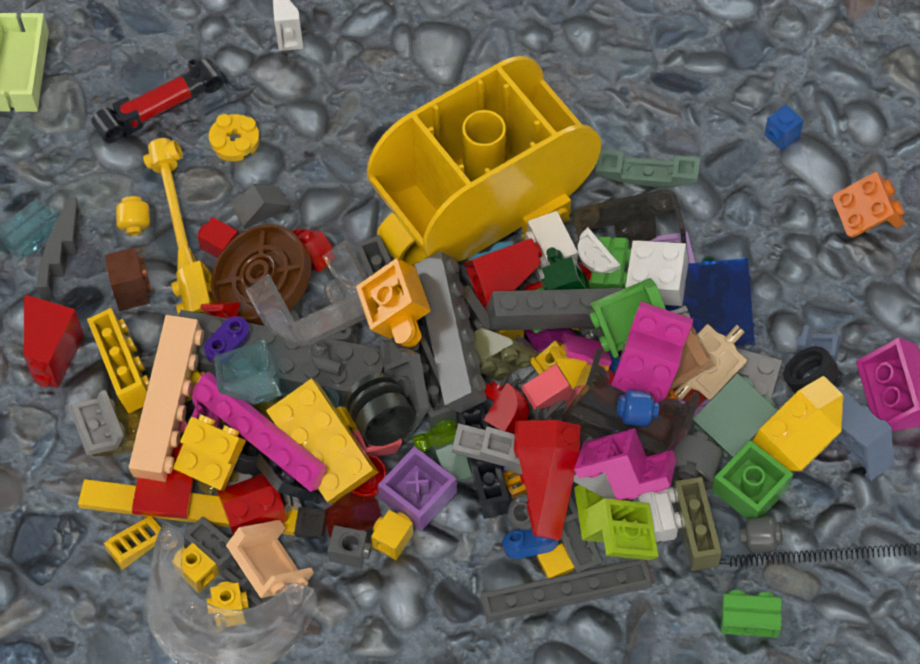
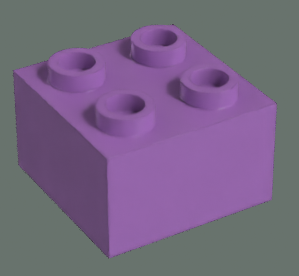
M414 446L378 484L379 499L394 511L407 515L411 522H413V526L422 531L457 493V479Z

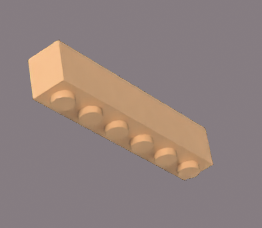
M165 316L129 464V470L133 477L166 482L167 474H171L173 471L174 457H172L174 447L177 448L179 445L180 431H178L180 421L183 422L186 416L184 402L186 396L191 394L192 380H190L192 371H196L198 365L197 347L202 345L204 339V330L201 329L197 319Z

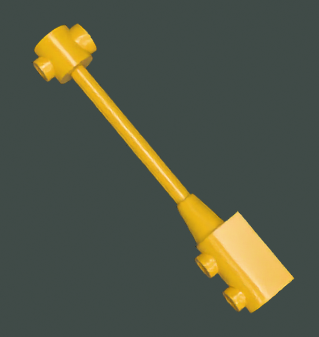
M167 138L155 139L149 143V154L144 155L143 159L149 170L153 169L154 172L162 174L178 245L177 281L171 283L174 294L177 297L181 296L182 303L177 304L176 309L178 314L180 310L206 314L200 306L201 304L215 302L211 291L212 274L200 260L195 261L193 253L188 247L171 172L177 167V160L183 158V153L176 140L171 141Z

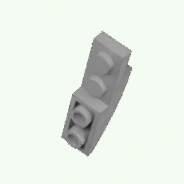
M458 423L451 453L505 466L504 470L522 474L520 460L515 457L514 434L491 427H486V430Z

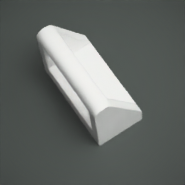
M273 0L274 22L279 51L303 49L298 9L290 0Z

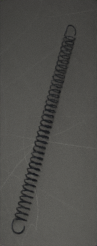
M911 543L910 546L908 545L910 556H911V546H912V545L914 546V549H915V555H917L916 546H917V544H918V545H919V548H920V544H919V543H916V545H914L913 543ZM896 544L894 547H893V545H890L889 548H888L887 545H885V546L887 547V549H888V555H889V557H890V547H891V546H892L893 551H894V557L896 556V555H895V547H896V546L898 547V550H899V556H901V552H900L901 545H900V547H899L897 544ZM901 544L904 548V555L906 556V545L904 547V545ZM881 545L879 546V548H877V546H874L873 549H872L871 546H869V547H868V550H867V548H866L865 546L863 547V550H862L861 547H858V549H856L855 547H853L852 550L850 549L851 556H852V560H853V550H854V548H855V550H856L857 559H859V557H858L859 548L861 549L862 558H863V559H864V555H863V553H864V548H866L867 557H868V559H869V548H870V547H871V550H872V553H873V558H874V549H875V547L877 548L878 558H879V557H880V555H879L880 547H881L882 550H883V557H885V546H884V549H883V547H882ZM843 548L846 553V559L848 560V549L846 551V549ZM823 549L821 550V552H819V550H816L815 553H814L813 550H811V551H810V554H809V552H808L807 550L805 551V554L803 553V551H800L799 554H798L797 551H795L794 555H793V553L790 551V552H789V556H788L787 552H784V555H782V553L779 552L778 556H777V554L774 552L773 557H772V554L769 553V554L771 555L772 564H773V565H774V555H775V554H776L777 562H778V565H779V556H780V553H781V556H782L783 564H785V563H784L785 553L787 554V558H788V563H789V564H790V553H791L792 556H793V561H794V564H795V554L797 553L798 559H799V563H800V555H801V552H802L803 557H804V562H806V560H805V558H806V552L808 553V556H809V562H811V552H813V554H814V559H815V562H816V553H817V551H818V553H819L820 562L822 561V560H821L822 551L824 552V555H825V561H827V550H826V553H825V551H824ZM827 549V550L829 551V553H830V559H831V561H832V551L834 550L835 556H836V561H837V552H838V549H837L836 551H835V549H832L831 552H830L829 549ZM839 549L840 554H841V560H843V557H842L843 549H842V551ZM744 554L742 555L741 558H740L739 555H737V556H736V560H735V557L732 555V556H731L730 563H720V564H723V565L730 564V567H732V557H733V558H734V561H735V567H737V557H739L740 565H741V567H742V559H743V556H744L745 563H746V567H747V561H748V556H749V557H750V561H751V566H753V556H755L756 564H757V566H758V556H759L760 554L757 555V558H756V555L753 554V555H752V559H751V556H750L749 554L747 555V558L745 557ZM763 554V556L760 555L761 562H762V566H763L764 554ZM765 554L766 560H767V565H769V554H768V557H767V555Z

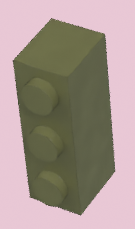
M697 477L675 481L673 488L675 494L674 504L676 512H679L681 518V532L690 569L694 571L718 567L722 553L703 478Z

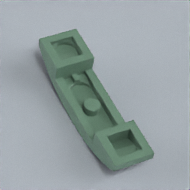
M601 150L596 163L595 173L608 179L628 184L655 187L679 186L698 182L701 158L675 156L674 161L624 157V151Z

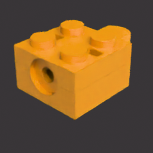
M396 258L358 284L356 288L370 330L389 339L394 337L396 343L406 348H411L421 339L417 320L431 312L416 267Z

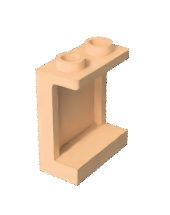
M280 520L239 527L226 545L260 598L278 597L291 591L299 592L308 585V580L314 574L312 568L298 570L279 542V536L286 529Z

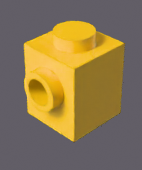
M388 510L384 517L380 516L373 527L374 533L371 536L372 547L397 560L414 534L413 522H411L407 515L401 512L396 514Z
M191 543L187 548L184 547L179 550L172 561L176 573L198 593L204 590L219 575L216 563L194 543Z

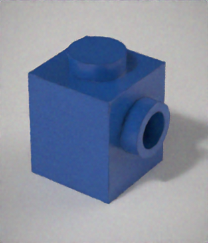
M785 104L767 118L764 135L783 151L800 137L804 120Z

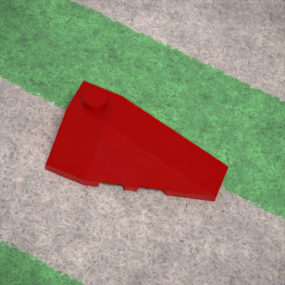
M559 420L515 422L514 452L515 457L520 460L522 469L520 479L521 483L525 484L528 496L526 505L533 536L556 541L561 540L575 475L574 468L579 456L581 425Z

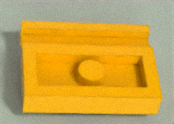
M567 194L560 195L522 218V232L524 233L522 238L526 240L525 233L528 231L529 220L555 211L558 212L563 224L570 220L571 199Z

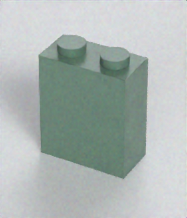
M738 373L689 424L696 432L706 434L708 441L724 450L723 457L728 462L778 411L774 408L775 403L768 396H761L754 389V383L746 376L741 377Z

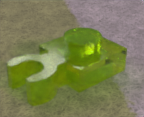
M444 420L437 423L434 428L429 429L428 433L412 437L414 446L422 452L434 445L439 447L453 442L458 427L457 423L454 420L451 422L450 420Z

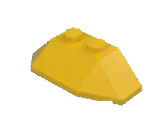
M825 376L820 377L796 392L759 429L752 442L789 471H803L842 432L844 395Z

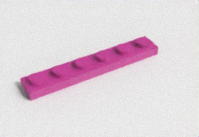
M210 372L202 374L194 394L196 399L229 426L240 431L239 434L310 492L319 488L327 466Z

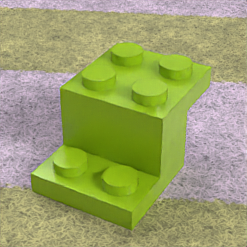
M581 485L574 487L582 541L604 543L606 556L642 560H653L659 557L650 503L627 501V498L623 500L607 499Z

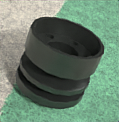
M374 373L363 377L348 390L344 397V405L356 423V427L363 439L369 445L384 446L402 438L415 422L416 414L393 375L388 373Z

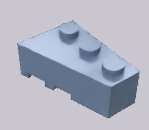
M837 388L844 395L842 432L832 442L834 444L840 442L850 454L847 455V458L852 463L857 460L866 469L865 477L871 482L895 464L892 429L885 420H880L874 416L865 405L861 406L853 400L848 392Z

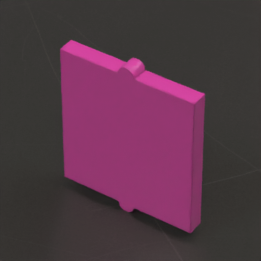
M563 333L562 340L566 356L610 367L612 361L609 352H604L599 341Z

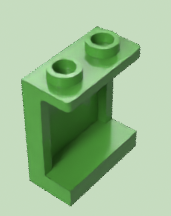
M651 278L590 303L593 310L589 314L595 329L600 327L603 335L599 338L600 344L604 352H610L614 359L619 357L618 351L623 348L640 301L666 310L658 287Z

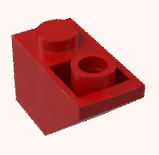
M301 228L292 230L309 251L311 271L320 272L338 257L322 231Z

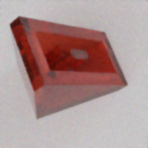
M350 493L323 511L329 538L332 536L334 525L355 530H365L373 528L381 516L377 498Z

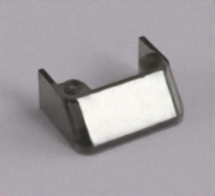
M656 188L581 204L572 212L578 243L580 235L587 227L592 230L672 213L679 243H686L687 248L685 226L677 196L666 188Z
M598 348L583 368L565 406L561 420L581 425L580 433L594 439L635 428L646 456L673 450L690 429L700 394L695 392L685 405L673 398L661 400L659 402L657 419H652L647 427L625 425L621 421V417H617L619 395H624L625 392L607 384L610 375L603 366L598 365L603 350Z

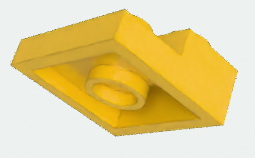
M200 414L199 418L191 417L180 442L183 443V446L173 469L224 491L246 440L239 437L240 431L224 425L223 429L214 426L216 420Z

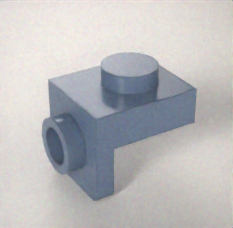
M804 325L802 335H798L797 339L798 350L802 351L814 346L823 347L837 362L840 346L839 334H812L810 325Z

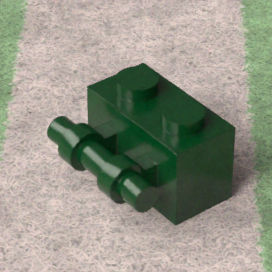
M554 247L547 249V260L550 265L542 268L544 279H541L544 290L591 289L588 278L573 257L565 259L560 250Z

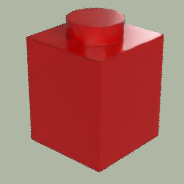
M212 217L207 224L201 226L197 237L200 249L218 259L225 247L239 234L234 228Z

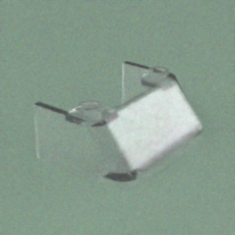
M347 240L342 241L323 255L335 279L329 281L324 287V296L329 305L294 321L269 274L246 290L264 326L269 332L306 348L367 319L356 288L367 277Z

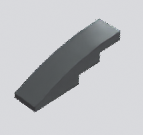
M71 197L64 207L45 246L36 285L42 300H52L54 277H64L66 255L77 254L81 210L76 197Z
M570 495L559 543L563 544L574 565L575 573L602 563V560L594 542L582 541L578 511Z
M201 517L182 535L189 545L194 543L216 563L219 574L226 581L238 582L241 592L246 591L248 601L263 614L269 611L284 596L282 594L278 597L260 598L226 545L230 539L205 518Z

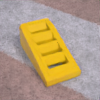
M148 516L111 537L103 544L109 555L124 570L166 539L167 534L152 516ZM150 527L156 535L151 537L145 529ZM141 533L146 541L141 542L136 535ZM132 539L137 546L132 548L128 541ZM121 546L127 550L125 553L119 550Z

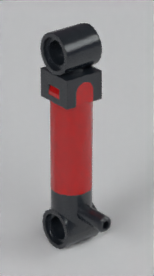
M191 59L188 61L189 72L131 101L128 97H125L112 104L113 110L111 108H104L97 111L93 115L91 123L105 143L116 142L124 133L128 136L142 129V122L202 92L206 94L216 92L224 84L223 76L211 59H202L198 62L195 59Z

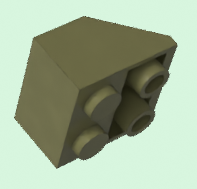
M480 328L473 332L475 335L474 345L476 353L481 362L479 365L481 374L497 381L503 380L507 374L510 375L518 369L529 367L532 365L531 358H536L540 354V352L513 339L485 328Z

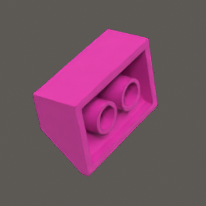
M898 337L856 361L871 413L878 419L885 420L890 425L892 431L920 426V352L916 344Z

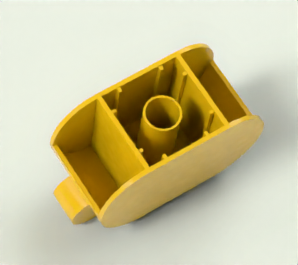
M515 56L505 59L402 117L380 138L368 161L367 178L392 213L381 223L377 230V236L380 235L386 250L393 259L398 258L414 267L415 264L439 251L453 257L457 262L470 258L521 228L523 217L564 193L569 197L575 192L597 163L601 152V138L594 128L581 124L545 82L543 71L534 59L527 56Z

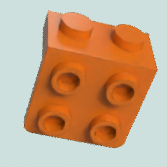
M877 171L833 195V201L845 231L851 238L885 221L890 222L896 229L906 224L902 216L905 214V210L900 201L895 200L893 195L896 193L893 183L890 179L885 180Z

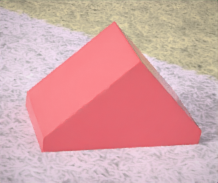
M557 364L527 382L521 388L534 410L551 407L563 400L565 402H574V400L579 399Z

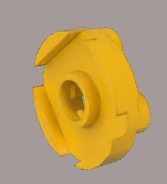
M222 114L217 117L216 122L210 128L209 143L220 159L232 162L241 161L244 159V156L250 152L252 155L257 150L260 143L259 130L255 120L251 117L240 114ZM237 134L241 137L231 141L229 136Z

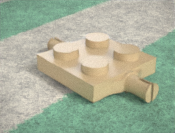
M707 324L698 333V336L711 357L714 366L683 383L673 393L683 400L693 388L700 391L711 401L749 362L738 352L734 345L745 332L736 324L730 333L724 336L717 333Z

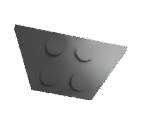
M392 340L379 341L384 373L393 375L416 414L412 428L401 438L402 443H406L429 409V394L425 387L424 366L421 363L419 353Z

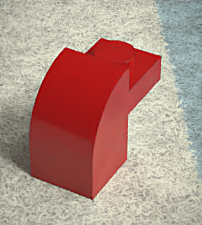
M494 381L490 385L486 383V397L492 400L494 404L484 418V421L498 430L515 434V422L527 421L529 406L525 396L509 383H506L504 387Z

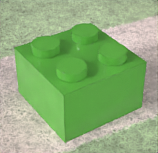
M749 440L714 477L712 492L746 519L764 516L790 488L793 473Z

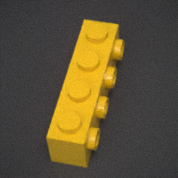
M109 308L88 318L87 321L116 394L127 412L131 413L144 406L150 380L147 375L143 376L141 373L145 371V367L140 357L134 356L137 348L132 338H127L126 336L127 333H130L123 318L118 320L112 308Z

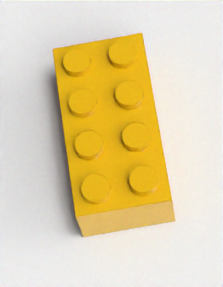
M312 378L266 410L279 429L327 466L318 489L328 503L335 504L379 473L320 384Z

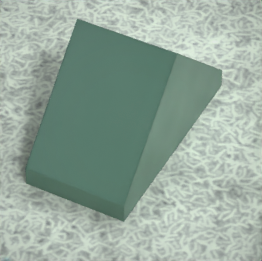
M452 430L427 439L426 443L435 462L457 479V484L472 478L466 456L451 453L455 434Z

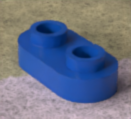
M520 529L506 534L502 544L504 553L509 558L520 559L551 552L557 548L559 540L535 537L532 530Z

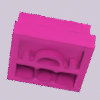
M640 301L623 344L620 361L609 390L624 394L628 389L649 391L654 396V402H659V407L662 408L680 365L682 349L691 329L693 319Z
M634 428L583 442L574 470L578 479L587 476L594 478L605 472L616 499L627 498L630 500L644 493L652 491L658 493L670 487L677 458L673 450L646 456Z

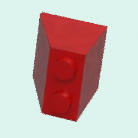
M530 238L463 262L474 293L486 311H488L487 305L492 292L514 291L541 264L540 257H542V252L539 244L533 242V239Z
M26 295L24 298L25 361L36 384L45 388L49 386L59 388L84 337L83 330L75 309Z

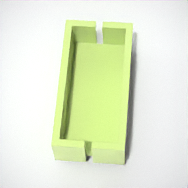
M0 13V111H11V107H14L15 112H38L49 35L44 13H21V19L26 32H22L17 13Z

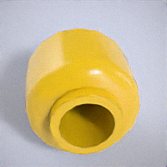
M130 196L123 198L116 205L117 228L126 232L128 236L141 235L142 231L150 226L149 205L142 201L141 197Z

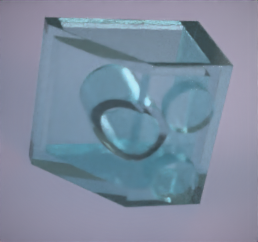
M266 339L214 356L219 393L253 404L270 401L282 395L277 363Z

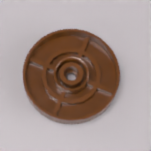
M259 225L242 232L225 247L215 263L211 277V291L214 301L239 302L240 307L237 317L245 319L247 323L265 325L279 320L298 303L308 287L311 276V257L309 251L292 231L280 225Z

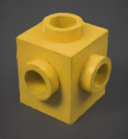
M227 581L221 582L215 587H210L212 598L206 599L209 615H214L217 628L223 629L245 625L244 609L249 608L247 593L246 591L241 592L239 583Z

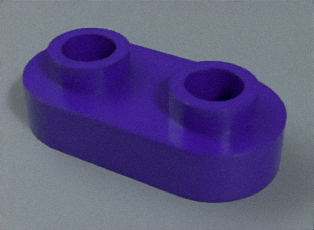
M241 317L227 319L205 342L204 352L209 362L213 364L227 362L248 340L250 330L245 319ZM233 327H240L238 330H231ZM216 345L222 346L220 349H213Z

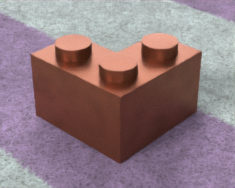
M136 248L106 254L105 264L118 310L123 311L150 304L148 294L152 293L144 258L143 256L138 257Z

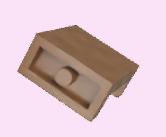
M693 325L684 343L680 365L668 392L714 366Z

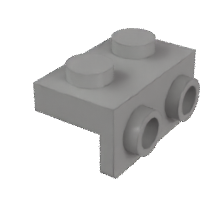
M106 390L100 391L96 399L71 403L69 409L87 455L118 449L125 434L124 427L117 420L114 401L111 398L109 399Z

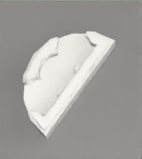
M587 227L580 235L578 243V255L582 264L590 271L600 274L612 273L621 269L616 259Z

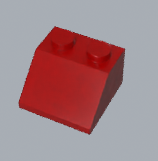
M263 474L227 486L224 491L217 490L233 535L239 527L280 520L282 523L287 522L285 508L279 492L274 489Z

